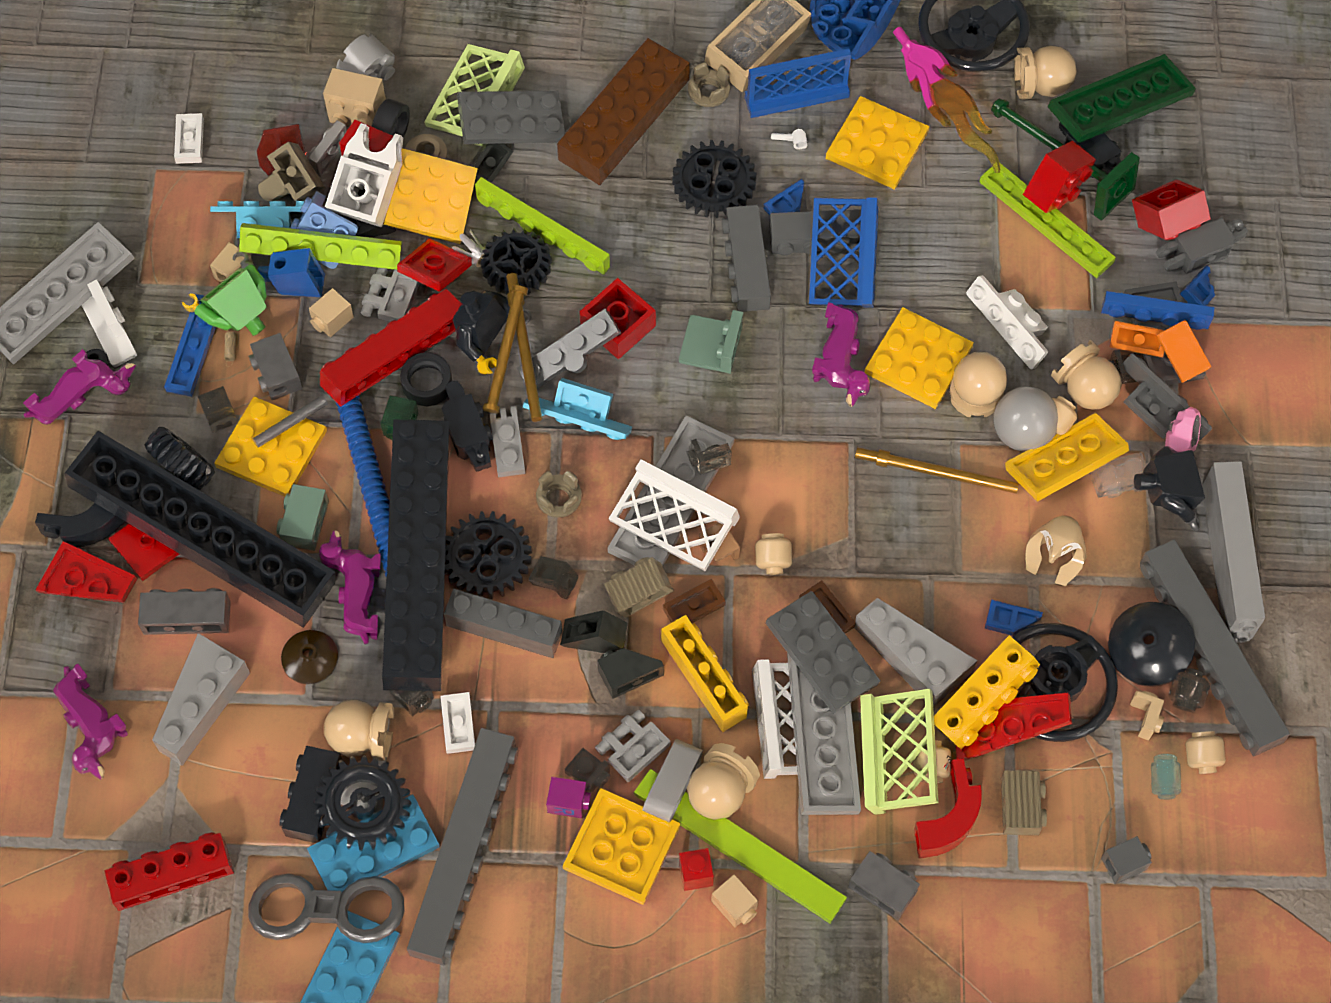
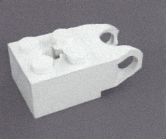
M361 123L356 134L347 143L344 154L340 158L325 207L334 213L382 227L402 166L401 149L403 137L394 134L384 150L377 153L371 152L368 137L370 127ZM365 187L364 195L359 196L358 191L360 189L363 190Z

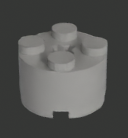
M370 33V37L364 34L350 43L344 50L347 56L343 62L340 59L337 62L336 69L384 80L390 79L395 72V68L392 67L395 55Z

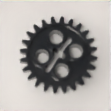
M710 140L709 146H705L701 141L699 149L691 145L690 153L683 151L682 159L676 160V167H673L672 176L674 194H679V202L686 201V209L694 206L696 215L703 210L706 218L710 212H714L715 217L718 218L719 212L723 211L726 215L727 207H739V204L747 206V199H752L753 191L756 189L757 173L754 172L755 165L750 163L749 155L743 156L742 148L734 151L733 143L726 148L724 147L723 140H721L719 146H715L713 140ZM716 161H720L714 193L712 197H708L711 190V182L713 181Z
M480 511L479 519H475L472 514H469L470 522L466 523L460 519V528L452 526L450 529L453 536H446L445 575L450 574L449 582L451 584L457 582V590L461 591L467 587V593L473 594L474 591H477L480 597H483L484 592H488L490 599H493L494 592L498 591L503 597L505 587L514 591L513 582L516 581L522 584L523 578L521 574L529 573V569L526 566L532 564V558L529 556L532 553V548L530 545H527L530 543L529 536H522L524 528L523 526L516 528L515 519L506 523V514H503L499 519H496L494 511L491 512L489 518H485L483 511ZM482 534L491 535L487 540L478 539ZM505 549H510L513 551L508 556H503L500 554V552ZM465 554L473 555V558L468 561L460 559ZM486 570L495 571L492 576L482 575Z

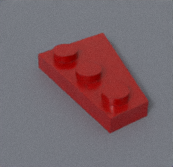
M63 541L35 591L44 594L125 603L138 578Z

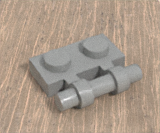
M378 268L376 274H373L371 277V287L368 294H365L363 297V307L360 313L363 316L370 317L373 309L378 308V319L389 322L397 321L410 310L420 282L397 272L395 269L392 277H387L388 270L386 268ZM386 288L384 297H379L381 289Z
M640 710L635 711L631 716L626 715L621 720L622 724L614 731H608L602 736V741L595 746L600 755H604L609 749L615 752L608 758V762L627 782L631 781L671 745V741L652 721L644 728L639 725L645 719L644 714ZM629 732L632 733L634 736L623 745L620 740Z

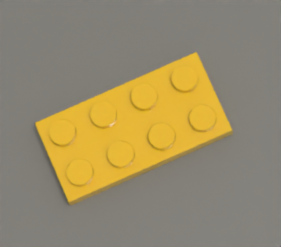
M1094 413L1072 425L1065 434H1056L1046 445L1027 450L1005 462L1006 471L1038 502L1128 452L1129 445L1098 414Z

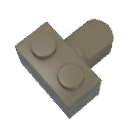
M287 142L267 156L275 171L258 185L260 196L269 202L279 201L289 193L295 201H305L307 197H313L316 191L320 192L325 189L324 184L300 146L291 142Z

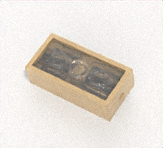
M755 0L708 45L704 62L715 71H718V68L723 66L729 74L728 81L738 90L744 92L748 88L749 69L771 65L807 29L812 13L796 0Z

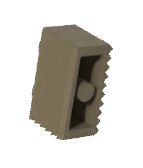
M645 557L638 560L634 564V568L629 569V571H620L613 574L610 578L611 580L604 584L617 614L627 618L674 591L661 562L653 557Z
M1004 771L1001 778L1003 835H1039L1042 827H1046L1047 824L1046 809H1041V798L1044 799L1046 793L1045 781H1040V773L1038 771Z

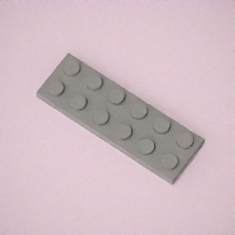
M97 222L0 307V352L14 365L92 296L87 284L97 279L101 287H103L134 259L132 253Z
M685 416L656 467L706 492L733 446L734 438L691 417ZM644 485L637 499L652 495L648 485ZM669 496L657 499L660 512L675 507L673 498ZM653 500L638 505L641 517L656 513ZM678 501L679 506L684 505L683 503ZM634 506L631 507L624 521L626 522L637 519ZM694 509L680 511L683 524L689 522L695 512ZM677 513L661 517L665 530L680 525ZM658 518L643 522L645 532L652 534L661 531ZM639 524L633 525L640 529ZM622 527L618 529L608 546V553L632 565L642 558L653 557L661 562L663 566L670 555L668 551ZM682 531L666 535L668 544L674 547ZM663 536L658 537V539L664 541Z
M787 653L801 815H858L861 812L851 703L833 714Z

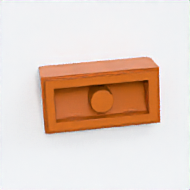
M1114 320L1109 347L1163 358L1164 349L1156 335L1165 330Z
M1186 320L1156 335L1182 383L1211 368L1207 357Z

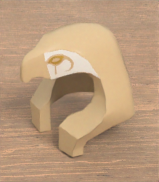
M1062 515L1044 524L1031 535L1026 547V570L1036 575L1042 561L1040 546L1044 543L1047 544L1050 563H1054L1058 557L1071 551L1073 558L1067 564L1061 566L1055 581L1056 584L1066 586L1080 572L1087 555L1085 541L1078 522L1072 517Z

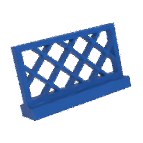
M849 48L749 69L748 91H745V101L750 117L754 118L849 98L848 76L851 60ZM841 60L836 65L832 64L834 61ZM816 65L811 70L807 69L810 66ZM824 69H827V70H828V71H826V72H825L824 74H822V75L819 74V73H820L821 71H823ZM792 70L786 75L782 74L785 71ZM799 74H802V75H803V76H802L801 78H799L798 80L794 79V78L797 77ZM765 76L762 80L756 79V77ZM775 79L779 80L773 85L769 84Z
M814 198L810 305H828V302L836 306L874 308L879 201L877 198ZM820 205H831L837 213L829 221L825 222L819 216ZM836 205H845V206H844L843 208L839 209ZM850 206H861V216L854 223L843 214ZM841 215L850 226L838 236L829 225ZM819 220H820V222L823 224V226H822L820 229H819ZM861 222V228L859 231L856 226ZM827 228L836 239L824 249L818 242V236ZM854 229L860 236V242L851 250L842 239ZM840 242L849 253L837 263L828 251ZM819 247L822 250V252L817 256ZM858 249H859V257L855 254V252H856ZM824 255L835 264L825 275L817 269V262ZM852 255L859 262V269L849 276L841 265ZM839 268L848 279L836 289L827 278ZM816 273L821 277L817 282ZM857 275L858 284L853 280ZM823 281L834 291L826 299H815L816 288ZM852 282L858 289L857 300L845 299L839 292L848 283ZM837 294L841 299L832 298Z

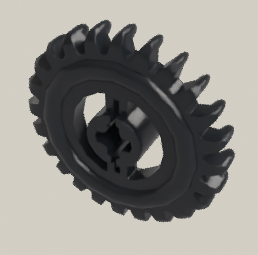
M363 755L361 761L357 763L355 757L351 756L349 765L340 760L338 763L340 770L330 767L328 771L331 777H321V782L326 786H319L315 790L316 793L322 795V797L315 798L313 801L315 805L322 806L314 814L316 817L324 816L319 822V827L330 826L326 832V837L337 833L336 845L347 839L348 850L351 849L354 842L358 843L359 851H363L365 842H368L371 849L375 850L377 839L386 846V834L396 839L397 833L394 827L404 829L405 824L400 818L408 819L410 817L409 812L403 809L404 807H410L412 804L410 800L403 798L410 794L409 789L401 788L405 784L406 779H396L399 770L393 769L388 771L389 762L387 761L379 766L378 757H374L371 763H368L366 755ZM367 782L377 786L374 790L364 787L354 790L350 796V802L341 807V797L344 791L352 784ZM384 798V809L374 820L364 823L348 818L350 815L358 820L370 818L375 811L376 802ZM358 800H361L363 803L368 802L367 808L364 809L362 805L357 806Z

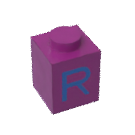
M551 777L546 803L547 813L582 818L583 810H589L591 792H587L586 782Z

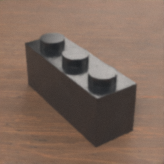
M306 746L304 754L298 756L296 763L297 778L295 782L292 781L288 789L289 805L287 809L282 810L279 825L282 826L286 837L312 843L321 841L324 827L320 828L319 822L324 816L316 817L314 815L315 811L322 806L315 805L313 801L315 798L322 797V795L316 793L315 790L319 786H326L321 782V777H331L328 771L330 767L340 770L338 763L340 760L343 761L339 752Z

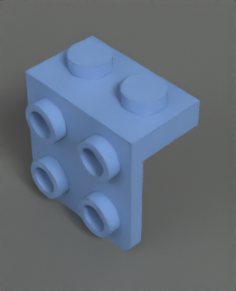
M317 191L312 199L309 197L305 199L300 209L303 212L300 220L294 218L289 227L291 229L355 236L358 231L356 224L322 206L325 196ZM318 261L330 269H334L338 265V263Z

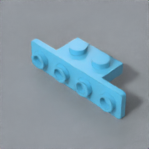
M217 201V206H210V212H236L237 238H240V226L242 223L289 228L291 225L290 212H301L300 209L304 201H296V206H286L285 201H270V206H259V201H243V206H233V201Z
M562 378L559 381L554 402L539 398L542 416L555 417V420L560 423H574L589 432L600 431L606 433L607 437L615 440L626 439L632 431V426L607 419L613 398L612 393ZM528 398L524 401L523 408L529 409Z

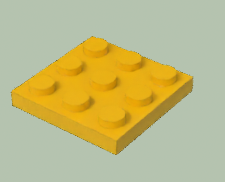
M860 96L826 152L825 159L895 190L928 134L929 126Z
M402 148V166L384 219V225L460 244L462 240L459 236L464 233L478 168Z
M902 307L867 364L864 373L936 409L951 385L954 369L962 358L970 353L974 342Z
M253 396L214 464L216 468L285 497L287 493L291 492L292 485H297L327 432L326 426L305 418L258 448L252 438L293 414V412Z
M600 788L567 855L563 869L644 905L679 831L680 823L671 820L670 823L642 811L643 806Z

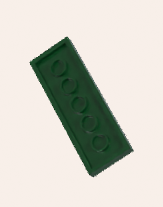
M1163 54L1050 100L1048 108L1077 142L1080 143L1193 96L1196 88L1175 64Z

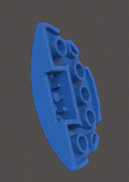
M811 0L809 10L812 13V28L818 39L830 50L839 51L849 48L851 59L856 60L865 55L880 39L888 27L900 0Z

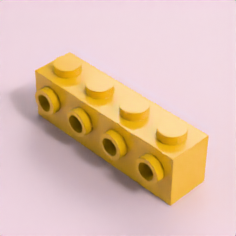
M684 615L662 628L661 642L722 733L745 720L749 706L746 697L742 692L736 690L729 672L725 668H721L717 662L718 658L711 646L707 647L702 640V634L695 623L692 624L688 617Z
M1009 635L934 715V725L960 749L971 745L978 737L977 732L985 724L988 725L994 721L1001 706L1004 703L1011 702L1018 693L1017 689L1024 682H1029L1038 672L1037 668L1040 666L1039 662Z

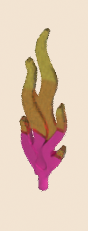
M897 27L893 34L903 46L901 51L904 55L907 76L915 92L922 91L924 102L932 116L944 127H950V120L939 107L945 110L955 124L962 141L969 147L985 154L990 160L995 173H1000L999 159L995 150L973 131L966 118L965 111L978 131L984 134H992V130L985 125L973 97L963 87L946 79L940 74L937 67L950 77H957L958 73L950 66L940 51L931 46L920 44L916 40H911L902 27Z

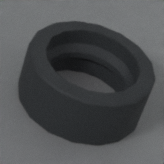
M392 99L384 100L375 114L372 127L392 136L394 134L401 135L404 139L410 119L409 107Z
M429 352L418 353L410 357L402 366L400 373L403 393L409 401L425 407L437 405L447 398L446 384L452 380L450 366L447 361L438 354ZM433 368L441 372L443 379L441 384L435 389L420 391L411 385V377L420 369Z

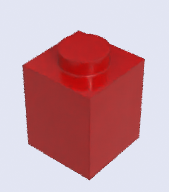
M708 848L679 853V867L684 891L713 886L714 875Z

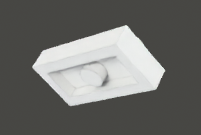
M202 113L176 114L174 152L176 164L202 163L204 128Z
M469 692L440 696L447 754L473 751L475 738Z

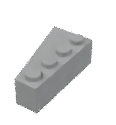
M879 598L875 599L856 616V626L854 628L915 691L932 690L933 707L973 674L975 670L976 659Z
M197 634L152 739L159 752L183 766L249 676L250 672L244 660L201 634Z

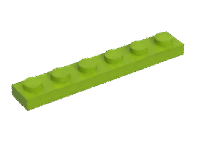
M996 162L980 177L979 183L1095 278H1098L1114 263L1116 257L1059 210L1054 209L1045 213L1022 195L1028 185L1000 162Z
M481 177L476 182V196L482 205L494 208L502 217L514 220L523 229L525 228L527 232H535V234L543 238L545 243L562 249L568 257L580 260L591 271H598L604 275L610 268V255L484 178Z
M242 223L240 226L239 252L271 255L274 252L310 248L317 261L397 270V264L401 259L402 241Z

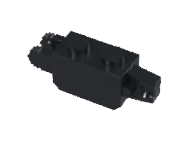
M1059 123L1060 131L1066 136L1064 145L1074 141L1096 159L1093 165L1105 173L1109 174L1121 162L1120 156L1122 151L1118 144L1110 140L1105 133L1078 143L1063 124Z
M451 380V382L446 384L449 401L444 403L442 412L444 414V421H449V435L457 456L464 460L469 459L476 472L492 467L489 456L491 451L489 441L493 440L489 425H483L481 418L484 417L481 404L480 402H474L471 393L465 395L460 382Z

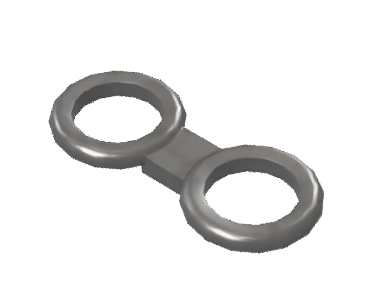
M289 873L275 875L264 881L253 892L248 904V918L253 929L263 937L273 940L290 939L303 932L310 923L337 924L340 932L352 941L360 943L377 942L391 935L400 925L405 912L404 897L399 887L390 880L377 876L361 878L349 884L341 892L314 890L312 884L302 876ZM284 887L296 888L303 893L305 906L301 915L294 922L276 927L268 925L263 921L261 907L270 893ZM369 890L383 891L390 896L392 909L389 917L381 925L373 929L364 930L356 928L349 923L348 908L357 895Z

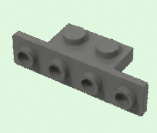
M1131 354L1122 363L1121 367L1140 385L1123 402L1164 439L1171 427V422L1176 420L1178 412L1190 406L1185 398L1177 395L1168 387L1167 382L1162 377L1154 374L1143 359ZM1201 415L1199 440L1212 430V427L1203 415Z

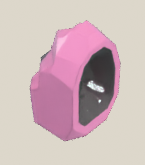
M1189 407L1178 412L1176 420L1171 422L1166 433L1165 446L1171 447L1178 453L1196 450L1201 426V415L1196 408Z

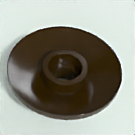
M305 630L295 634L286 642L281 654V663L285 673L292 680L301 684H315L325 680L333 673L338 663V650L335 642L327 634L317 630ZM312 650L313 654L311 656L305 657L303 655L305 651Z

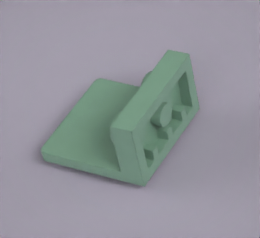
M733 310L731 319H725V321L690 315L679 356V363L731 374L742 331L743 312Z

